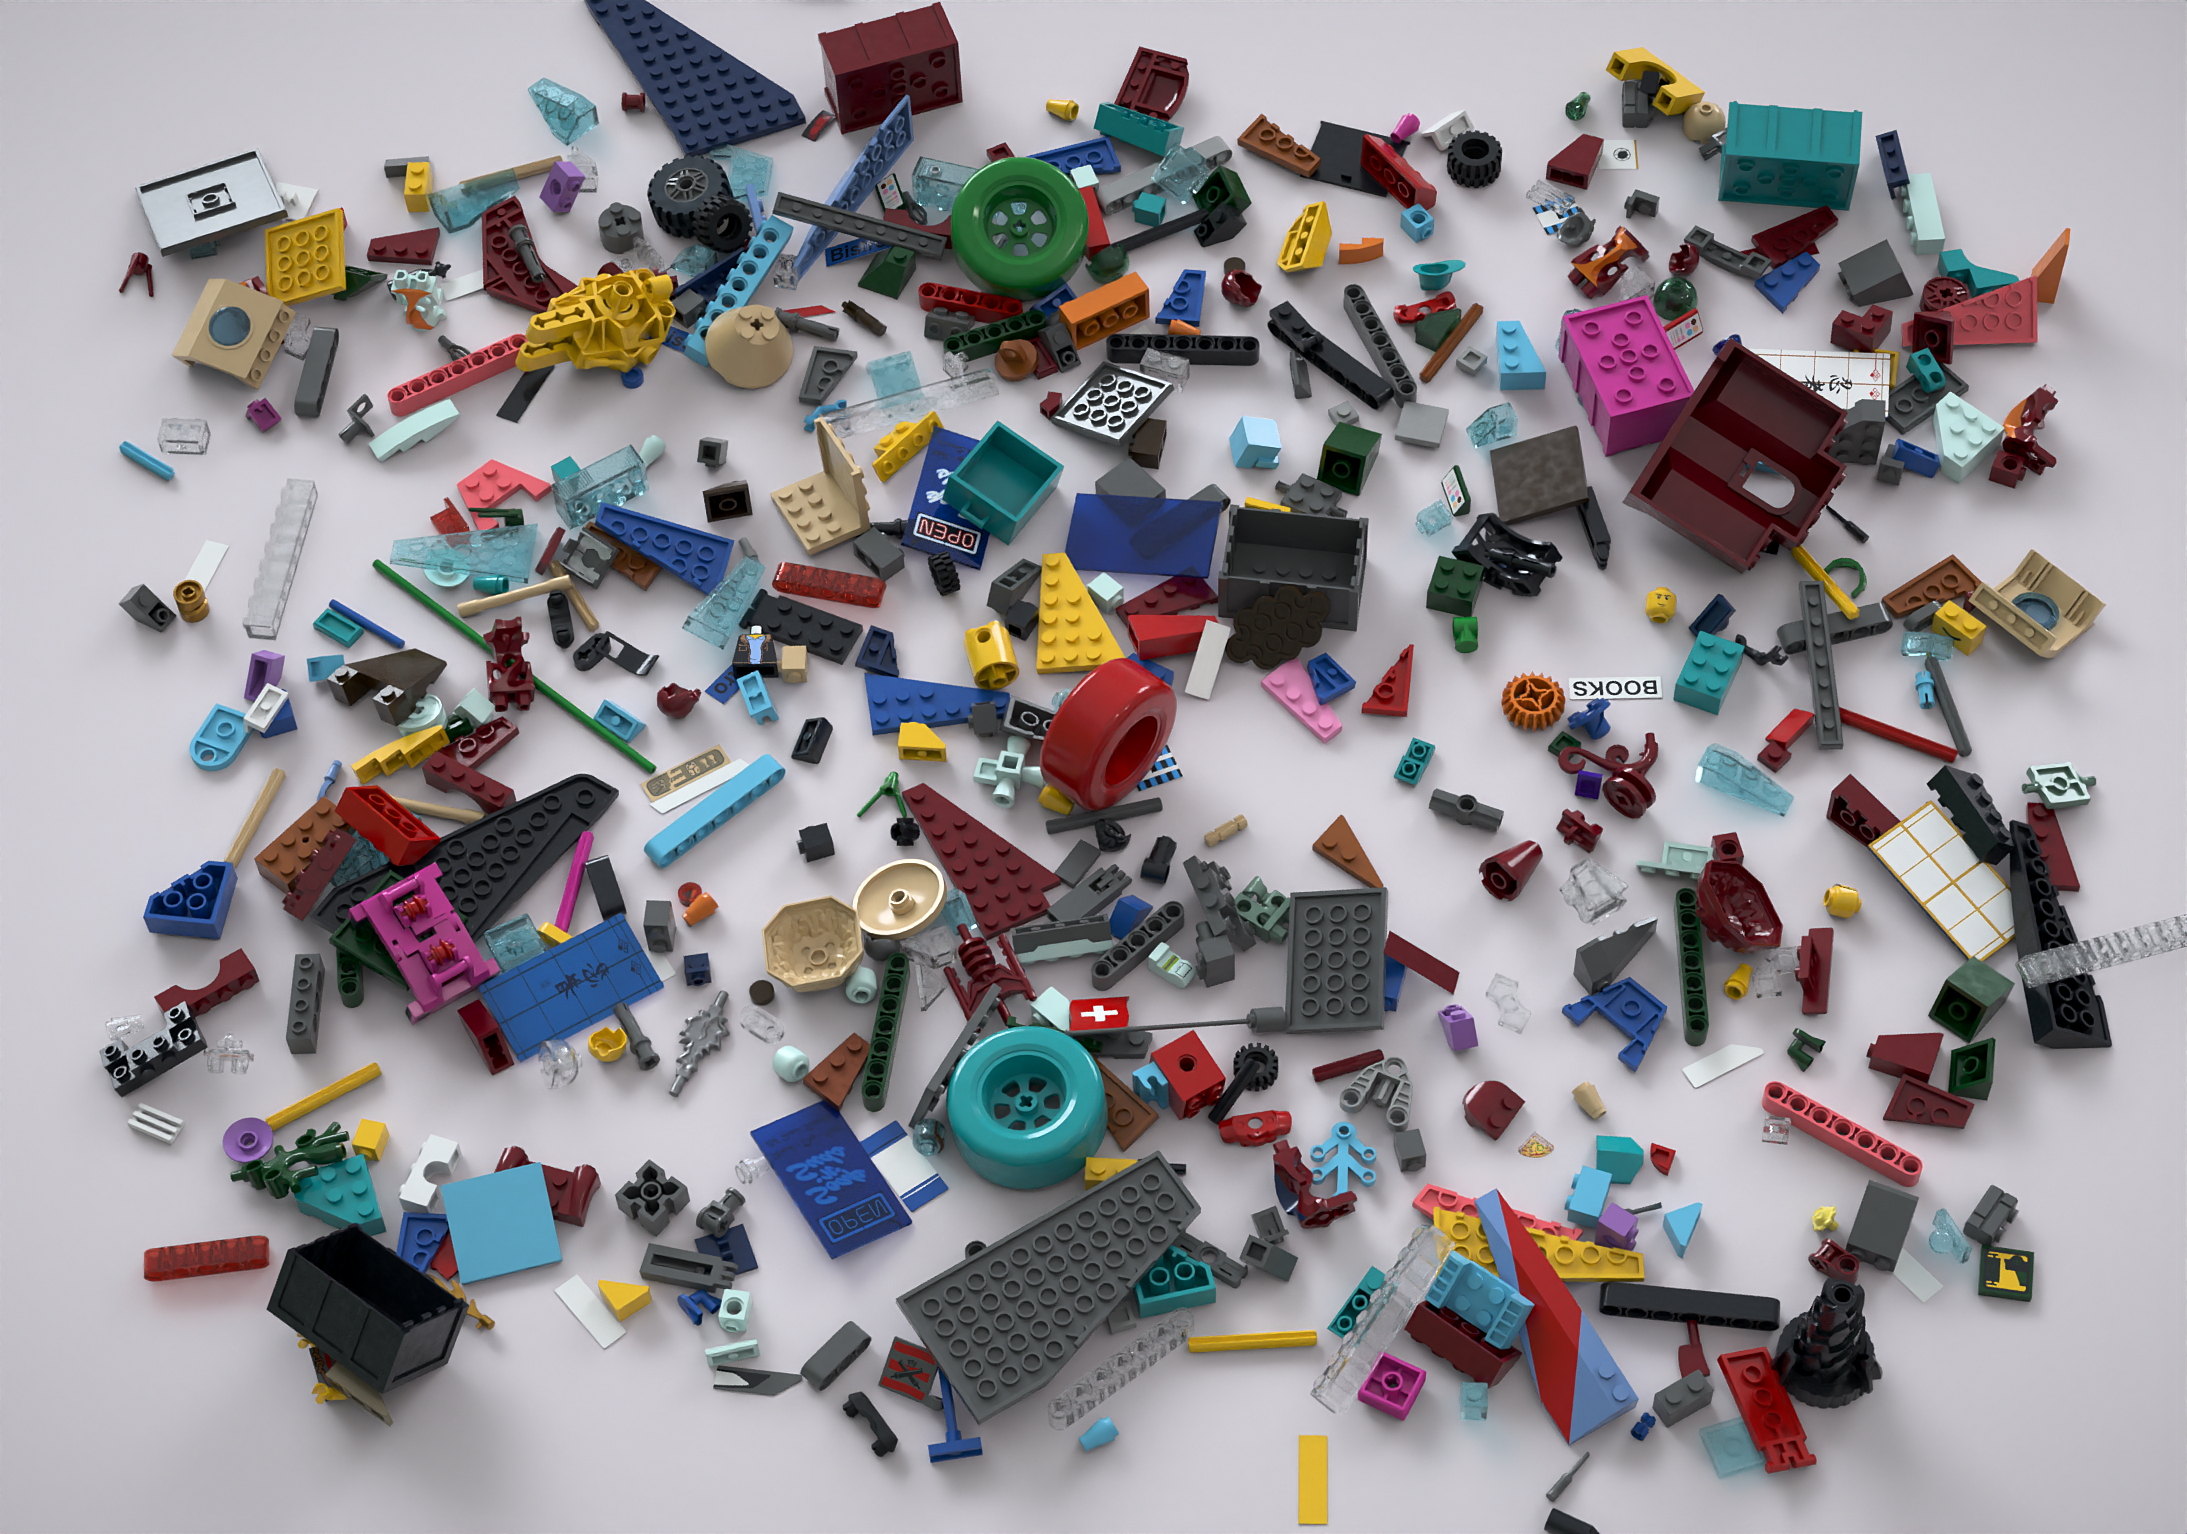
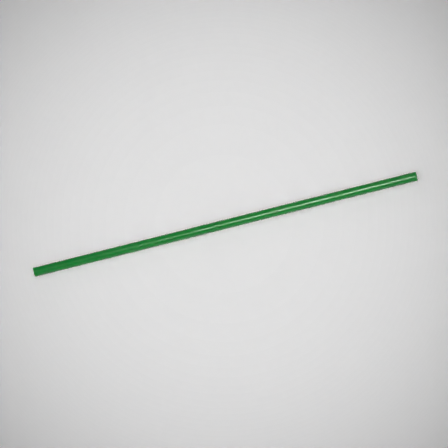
M379 559L373 562L372 566L493 656L490 647L485 644L481 635ZM513 659L507 660L505 666L511 667L515 661ZM519 674L521 678L525 679L523 674ZM533 675L536 689L647 772L653 774L656 771L657 767Z

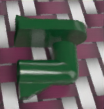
M452 712L447 717L448 723L445 732L450 741L449 743L455 742V738L465 737L473 733L474 729L468 718L462 719L455 712Z
M1795 1028L1793 1035L1797 1039H1794L1787 1049V1054L1795 1059L1801 1071L1805 1072L1814 1058L1801 1051L1802 1047L1806 1044L1820 1053L1826 1041L1812 1037L1801 1029Z

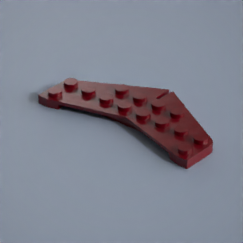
M513 196L482 214L484 291L490 296L540 314L547 312L552 298H558L564 293H569L578 286L546 266L539 258L535 244L533 250L546 278L540 283L532 281L522 255L516 252L514 248L515 243L508 235L511 227L523 224L527 227L528 237L532 239L521 203L516 196Z

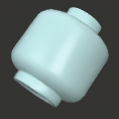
M858 967V970L845 980L847 997L859 1004L873 1000L877 994L876 974L866 967Z
M785 1046L775 1053L772 1063L773 1070L786 1081L796 1082L802 1080L808 1074L809 1058L796 1047Z

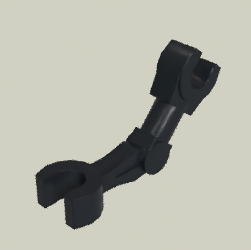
M1739 634L1736 636L1735 642L1745 646L1744 654L1749 656L1759 666H1763L1768 662L1782 666L1789 658L1787 655L1782 656L1779 654V651L1782 649L1781 646H1774L1768 653L1759 652L1746 645L1747 640L1744 636Z

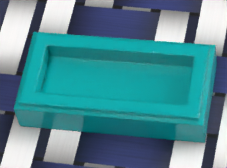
M329 608L312 623L314 629L349 649L364 634L362 627Z

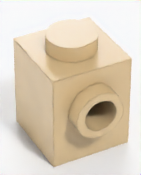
M783 646L782 659H778V673L783 674L784 682H807L808 655L806 646Z

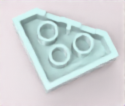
M1949 392L1936 404L1932 421L1936 434L1935 441L1940 460V472L1959 484L2001 445L2005 430L2003 426L1952 392Z

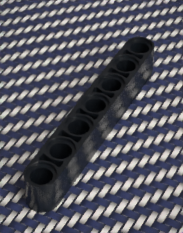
M1273 319L1267 323L1269 331L1276 338L1295 350L1299 355L1371 408L1378 410L1394 397V390L1388 382L1324 335H1322L1323 343L1318 346H1311V349L1304 353Z
M1112 334L1106 340L1107 359L1112 363L1253 366L1259 362L1260 344L1257 338L1251 336Z
M1605 1282L1600 1286L1599 1311L1609 1316L1679 1323L1696 1320L1699 1325L1760 1331H1775L1780 1327V1301L1772 1297L1620 1282Z

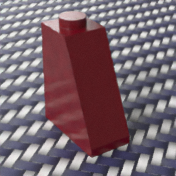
M1582 134L1548 161L1546 179L1587 190L1602 156L1604 139Z
M479 999L457 1010L464 1029L492 1076L514 1065L498 1024Z
M1938 1032L1878 1035L1876 1044L1870 1043L1866 1055L1867 1058H1870L1868 1068L1900 1079L1903 1074H1906L1928 1084L1944 1034Z

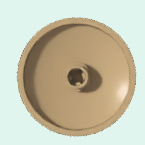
M919 859L899 860L879 868L865 879L855 894L852 907L858 910L861 930L866 935L877 940H900L920 932L937 918L946 902L947 885L942 874L933 864Z

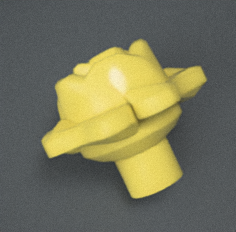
M1821 1206L1820 1209H1816L1814 1216H1812L1814 1231H1823L1826 1228L1835 1231L1838 1228L1839 1224L1834 1220L1836 1215L1835 1206Z

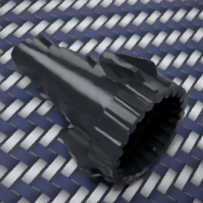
M1829 1277L1823 1285L1821 1295L1815 1297L1810 1310L1801 1313L1798 1317H1794L1784 1327L1779 1337L1775 1358L1770 1362L1771 1370L1778 1371L1780 1376L1779 1384L1784 1386L1786 1391L1793 1395L1796 1400L1804 1402L1808 1406H1816L1820 1409L1839 1408V1406H1846L1851 1401L1857 1400L1860 1396L1862 1397L1864 1392L1870 1394L1873 1391L1872 1380L1881 1379L1883 1371L1875 1358L1874 1345L1870 1340L1871 1337L1868 1332L1865 1331L1866 1319L1862 1315L1865 1292L1860 1284L1856 1286L1851 1282Z

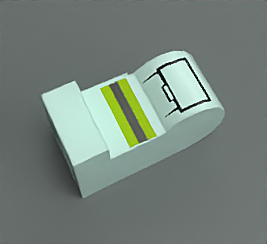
M1163 942L1148 956V969L1178 988H1185L1197 975V971L1191 963L1170 951L1169 946Z

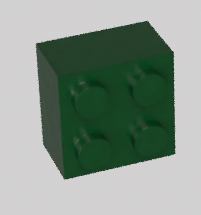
M1439 556L1427 590L1426 608L1463 617H1472L1483 583L1484 566Z

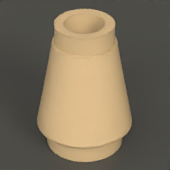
M1588 1081L1580 1084L1572 1091L1574 1095L1573 1100L1592 1116L1594 1120L1602 1117L1607 1112L1595 1086L1591 1085Z

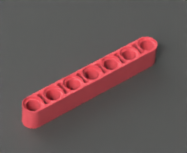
M514 334L392 388L387 394L392 414L399 417L405 416L515 367L521 345L528 342L526 336Z
M1772 1081L1765 1086L1762 1106L1767 1112L1902 1186L1913 1187L1918 1183L1923 1164L1917 1156L1781 1082ZM1770 1096H1776V1097H1778L1779 1099H1774V1098H1771ZM1792 1108H1798L1801 1111H1795ZM1815 1120H1820L1823 1123H1817ZM1838 1132H1842V1133H1844V1134H1846V1135H1845V1136L1839 1135ZM1860 1145H1866L1869 1148H1863ZM1882 1157H1888L1891 1160H1885ZM1905 1169L1912 1170L1914 1173H1909Z

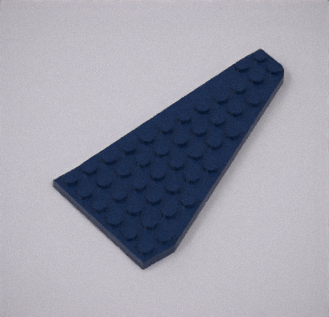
M584 0L589 12L597 24L602 27L674 135L684 156H700L806 123L805 115L792 93L646 0Z

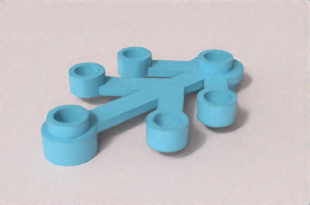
M1349 1122L1335 1124L1331 1130L1332 1137L1322 1145L1313 1146L1310 1150L1312 1161L1319 1163L1325 1159V1155L1338 1146V1154L1321 1168L1315 1167L1311 1169L1313 1175L1320 1174L1322 1176L1318 1179L1314 1178L1312 1184L1320 1185L1324 1182L1325 1177L1338 1168L1337 1192L1333 1197L1347 1192L1348 1168L1360 1179L1363 1186L1371 1187L1376 1182L1375 1172L1370 1169L1365 1170L1348 1154L1350 1146L1361 1156L1363 1163L1369 1165L1376 1161V1150L1372 1147H1365L1356 1138V1129ZM1340 1131H1347L1348 1134L1343 1135ZM1319 1151L1322 1155L1316 1156L1314 1152ZM1370 1153L1373 1157L1367 1158L1364 1155ZM1371 1176L1373 1179L1368 1181L1364 1177Z

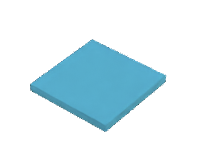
M541 1162L440 1186L462 1285L563 1261Z

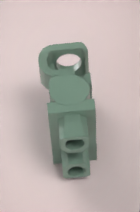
M1255 876L1242 893L1240 892L1235 898L1236 910L1244 922L1249 921L1255 930L1254 935L1261 937V940L1266 943L1272 939L1282 944L1289 933V930L1282 925L1285 922L1289 924L1290 898H1286L1277 890L1268 893L1261 877ZM1254 895L1257 896L1258 903L1251 899Z

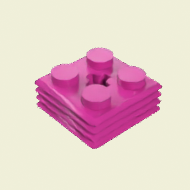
M1379 1351L1358 1390L1357 1399L1404 1421L1426 1381V1371L1383 1351ZM1392 1383L1396 1384V1388H1389L1388 1386H1391Z

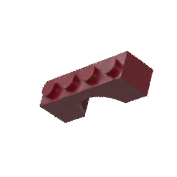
M886 208L883 217L884 221L946 237L945 249H952L951 215L937 225L925 226L914 222L909 217L907 210Z
M437 751L433 753L422 767L426 784L444 793L450 789L460 791L473 799L488 815L517 802L513 789Z
M242 948L220 959L219 973L208 986L197 990H187L174 985L154 996L163 1016L165 1012L185 1001L193 1009L194 1015L197 1017L200 1014L207 1013L216 1005L230 1000L239 992L251 988L260 980L254 966Z

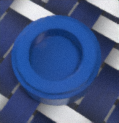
M632 367L627 373L622 371V384L629 389L640 387L644 382L642 370L638 367Z

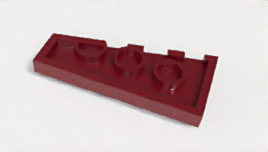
M1825 205L1752 235L1751 242L1762 256L1772 260L1770 266L1775 270L1838 225V218Z
M1192 566L1116 608V614L1128 628V615H1178V612L1189 608L1190 610L1200 608V605L1209 602L1211 605L1218 603V596Z

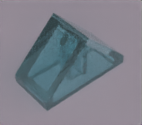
M956 888L947 891L946 902L941 913L954 935H960L957 930L959 924L965 923L968 930L977 927V922L965 893Z

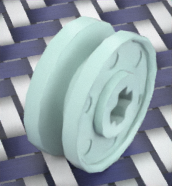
M426 694L423 699L419 698L415 704L416 710L398 725L401 736L405 737L441 725L445 730L448 718L443 710L440 699L434 695Z

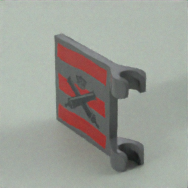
M895 1336L878 1386L924 1404L932 1410L940 1411L944 1409L943 1399L930 1395L939 1366L927 1348Z

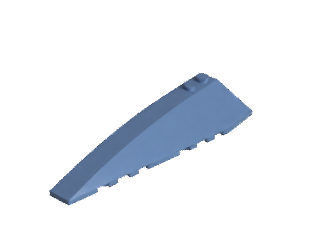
M909 95L904 96L873 137L870 138L865 148L845 172L826 200V205L856 212L875 189V185L884 178L914 141ZM814 225L811 226L793 265L795 281L799 282L839 232Z

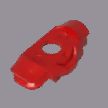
M1446 291L1431 300L1410 306L1405 304L1397 305L1394 308V320L1399 324L1435 320L1456 308L1455 297L1451 292ZM1428 307L1431 309V312L1424 314L1419 312V309Z
M1276 1110L1232 1116L1219 1122L1220 1136L1223 1142L1228 1144L1240 1142V1145L1243 1147L1263 1146L1266 1143L1276 1141L1278 1135H1287L1291 1131L1292 1117L1288 1111ZM1252 1119H1259L1263 1124L1261 1127L1254 1129L1249 1127L1248 1122Z

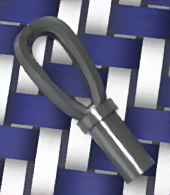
M908 191L903 192L906 207L909 210V217L920 225H926L928 221L925 209L912 199ZM913 210L921 216L922 220L916 217Z
M444 335L438 339V342L451 355L453 361L460 359L455 352L463 357L471 354L466 348L452 343Z

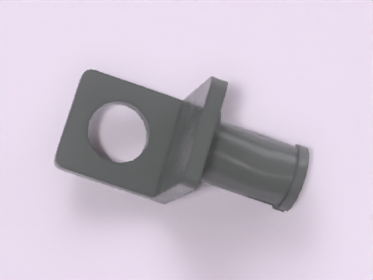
M363 394L346 410L352 422L338 434L344 442L346 441V444H349L361 431H365L371 437L375 435L370 426L361 419L373 408V404L366 394ZM362 403H365V407L363 408V410L357 412L358 407Z

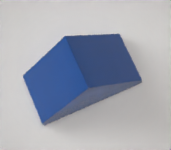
M289 697L266 732L260 731L261 737L266 739L298 729Z
M1134 895L1118 899L1109 919L1111 935L1122 940L1144 921L1152 911L1153 906Z

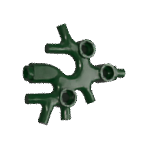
M333 1122L323 1134L317 1137L316 1130L308 1129L306 1134L296 1140L297 1148L295 1150L286 1152L282 1145H277L274 1148L276 1154L274 1159L264 1163L261 1159L252 1160L245 1166H242L241 1170L231 1172L232 1182L240 1180L250 1182L251 1186L256 1190H262L267 1187L270 1195L275 1199L286 1197L289 1193V1187L292 1193H299L301 1191L299 1184L301 1180L319 1174L316 1165L332 1164L346 1158V1148L342 1142L350 1140L348 1131L337 1133L341 1129L338 1122ZM302 1161L315 1165L289 1171L291 1166Z

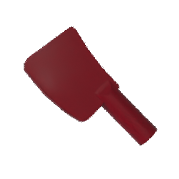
M1687 1321L1690 1344L1682 1345L1678 1350L1681 1377L1684 1378L1698 1369L1704 1377L1710 1376V1370L1703 1354L1702 1344L1700 1343L1697 1321Z

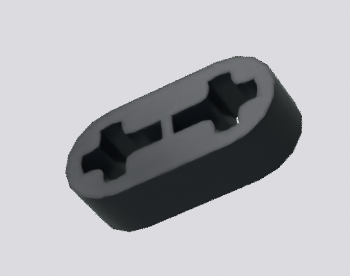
M604 633L593 635L573 653L574 665L578 670L588 671L604 658V656L595 651L596 644L599 643ZM609 637L604 642V646L601 647V650L609 654L612 648Z

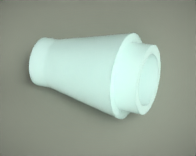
M655 435L646 438L635 460L636 464L646 469L648 465L665 452V442Z

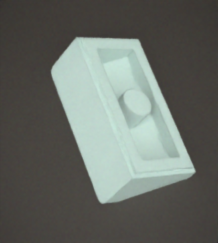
M756 1338L705 1350L710 1367L760 1355Z

